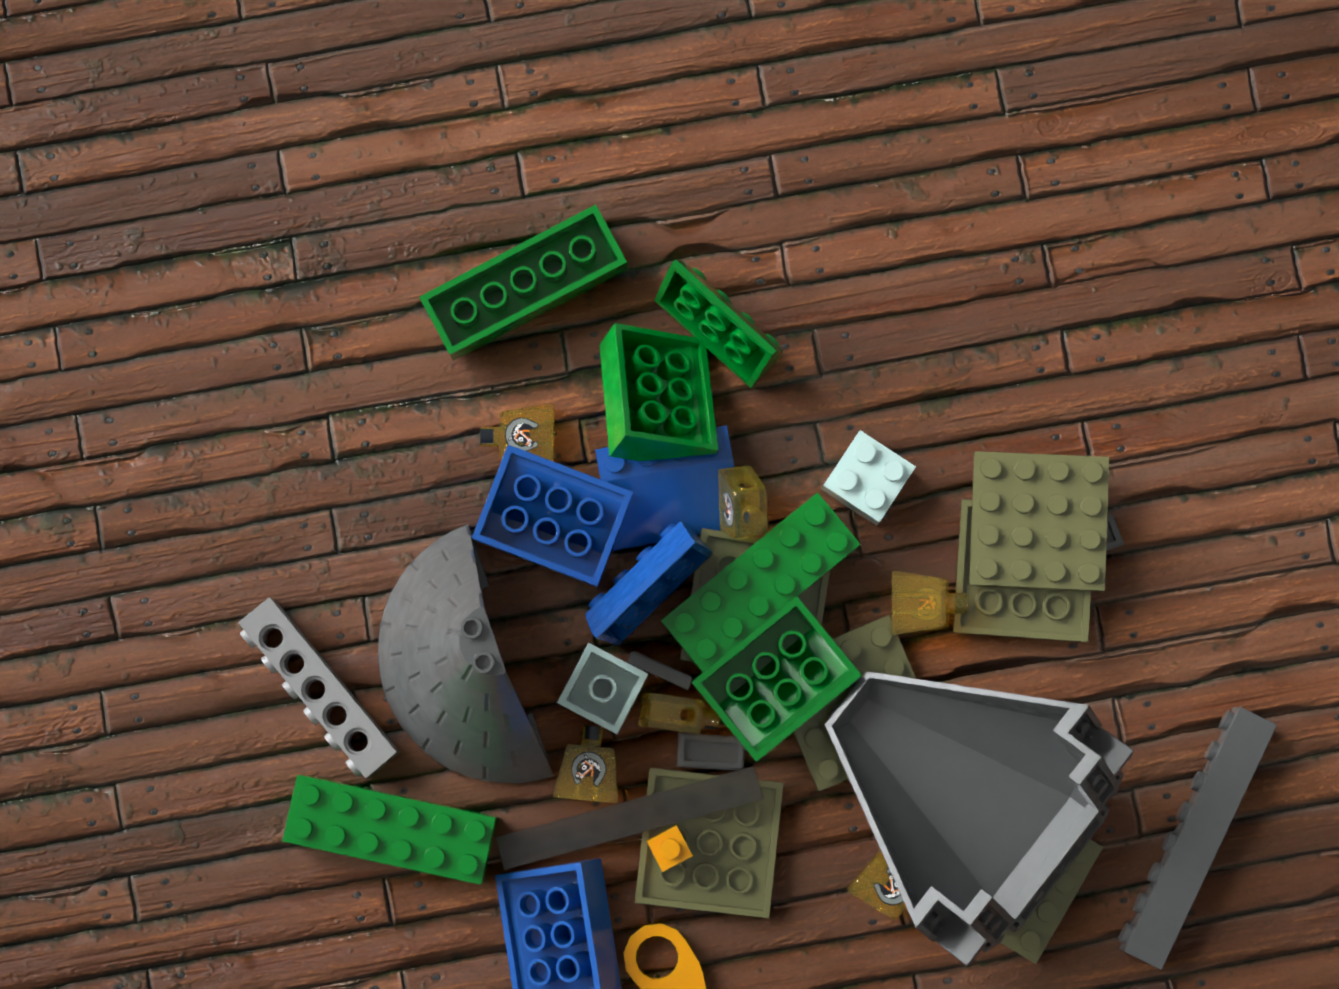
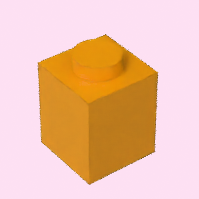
M677 824L647 840L662 872L693 856Z

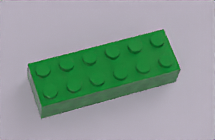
M595 204L419 296L454 361L628 270L624 255Z
M817 492L665 616L661 623L703 673L861 544Z
M299 774L296 777L282 842L481 885L484 883L498 816Z

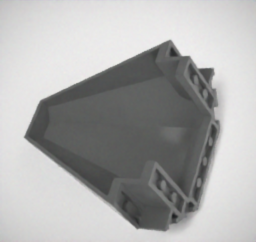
M868 671L851 685L848 696L841 704H837L831 710L828 721L825 724L916 929L932 942L936 941L966 966L974 961L981 950L986 953L1002 942L1004 933L1008 929L1016 932L1027 922L1106 820L1110 809L1104 805L1110 797L1116 795L1124 773L1120 770L1131 759L1134 752L1133 749L1102 728V723L1090 705Z

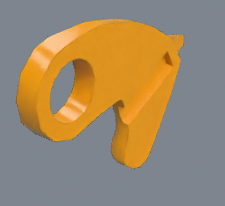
M663 923L648 924L642 926L630 936L623 953L625 969L640 989H706L700 962L678 929ZM653 936H661L670 940L678 953V962L674 970L661 978L650 977L644 974L636 960L639 945L645 939Z

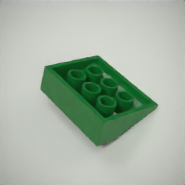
M677 259L671 263L654 301L745 384L752 388L778 361L783 353L779 343L774 337L764 334L756 327L754 320L747 313L740 312L735 308L723 291L714 289L706 281V277L700 270L691 268L686 262Z
M614 323L599 344L609 456L635 461H649L716 454L718 452L706 347L695 337Z
M797 596L698 676L691 684L757 762L862 675Z

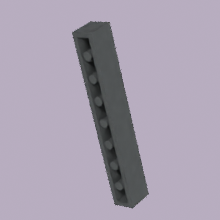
M1233 707L1232 711L1227 710L1219 724L1222 732L1217 742L1213 740L1205 753L1204 758L1208 760L1203 772L1198 771L1190 785V789L1194 791L1189 801H1184L1177 812L1176 819L1179 820V823L1174 833L1170 831L1163 841L1161 849L1165 852L1160 863L1155 862L1148 873L1147 880L1151 882L1145 894L1141 892L1135 900L1132 909L1136 912L1131 924L1126 923L1118 937V941L1121 942L1120 950L1162 970L1273 735L1276 724L1242 707Z

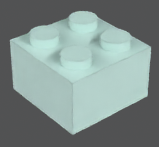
M860 430L821 490L877 526L916 466Z
M588 643L557 703L618 735L649 674Z

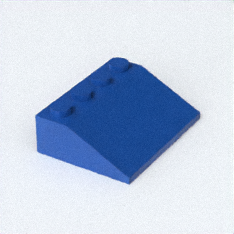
M727 425L716 427L718 452L716 454L635 461L610 457L609 447L595 449L600 479L633 492L614 546V551L656 544L662 539L660 535L664 529L674 522L676 524L680 521L686 523L698 536L701 535L702 528L726 531L744 527ZM724 492H728L732 501L733 524L731 527L728 526L724 517V511H726V502L723 497Z
M507 445L472 539L478 543L599 588L633 492L514 446Z
M680 521L676 524L674 522L666 527L660 535L662 539L653 548L651 546L645 548L637 556L636 560L638 563L630 571L625 569L619 573L612 582L614 586L606 594L603 592L598 594L589 603L591 609L585 616L591 633L596 639L619 646L714 554L686 523Z
M601 858L495 875L512 989H622Z

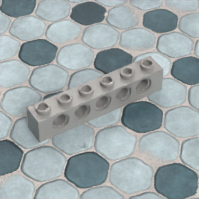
M267 598L238 622L244 629L240 632L242 638L251 648L257 645L265 656L261 660L273 674L277 671L285 679V682L282 684L283 688L294 700L299 697L307 706L303 710L305 715L315 726L321 723L328 732L324 736L335 751L339 749L344 751L349 758L345 763L357 777L363 775L365 778H370L400 753L393 742L274 598ZM279 629L283 635L282 643L278 647L272 648L267 642V636L270 631ZM300 655L304 660V667L299 673L293 674L288 668V661L292 656ZM320 680L325 686V693L320 699L315 700L309 694V687L314 681ZM341 706L345 709L347 716L344 723L337 726L332 723L330 713L334 707ZM357 732H363L368 739V744L362 751H356L351 745V738Z

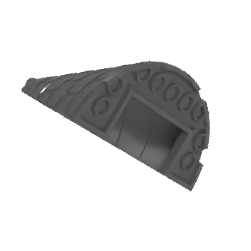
M469 524L464 525L440 537L421 552L402 573L389 596L380 623L378 644L379 672L385 696L397 721L419 748L435 761L455 772L482 781L501 783H525L553 777L554 774L533 713L526 714L505 669L483 600L482 590L489 588L490 585L475 541L472 539Z

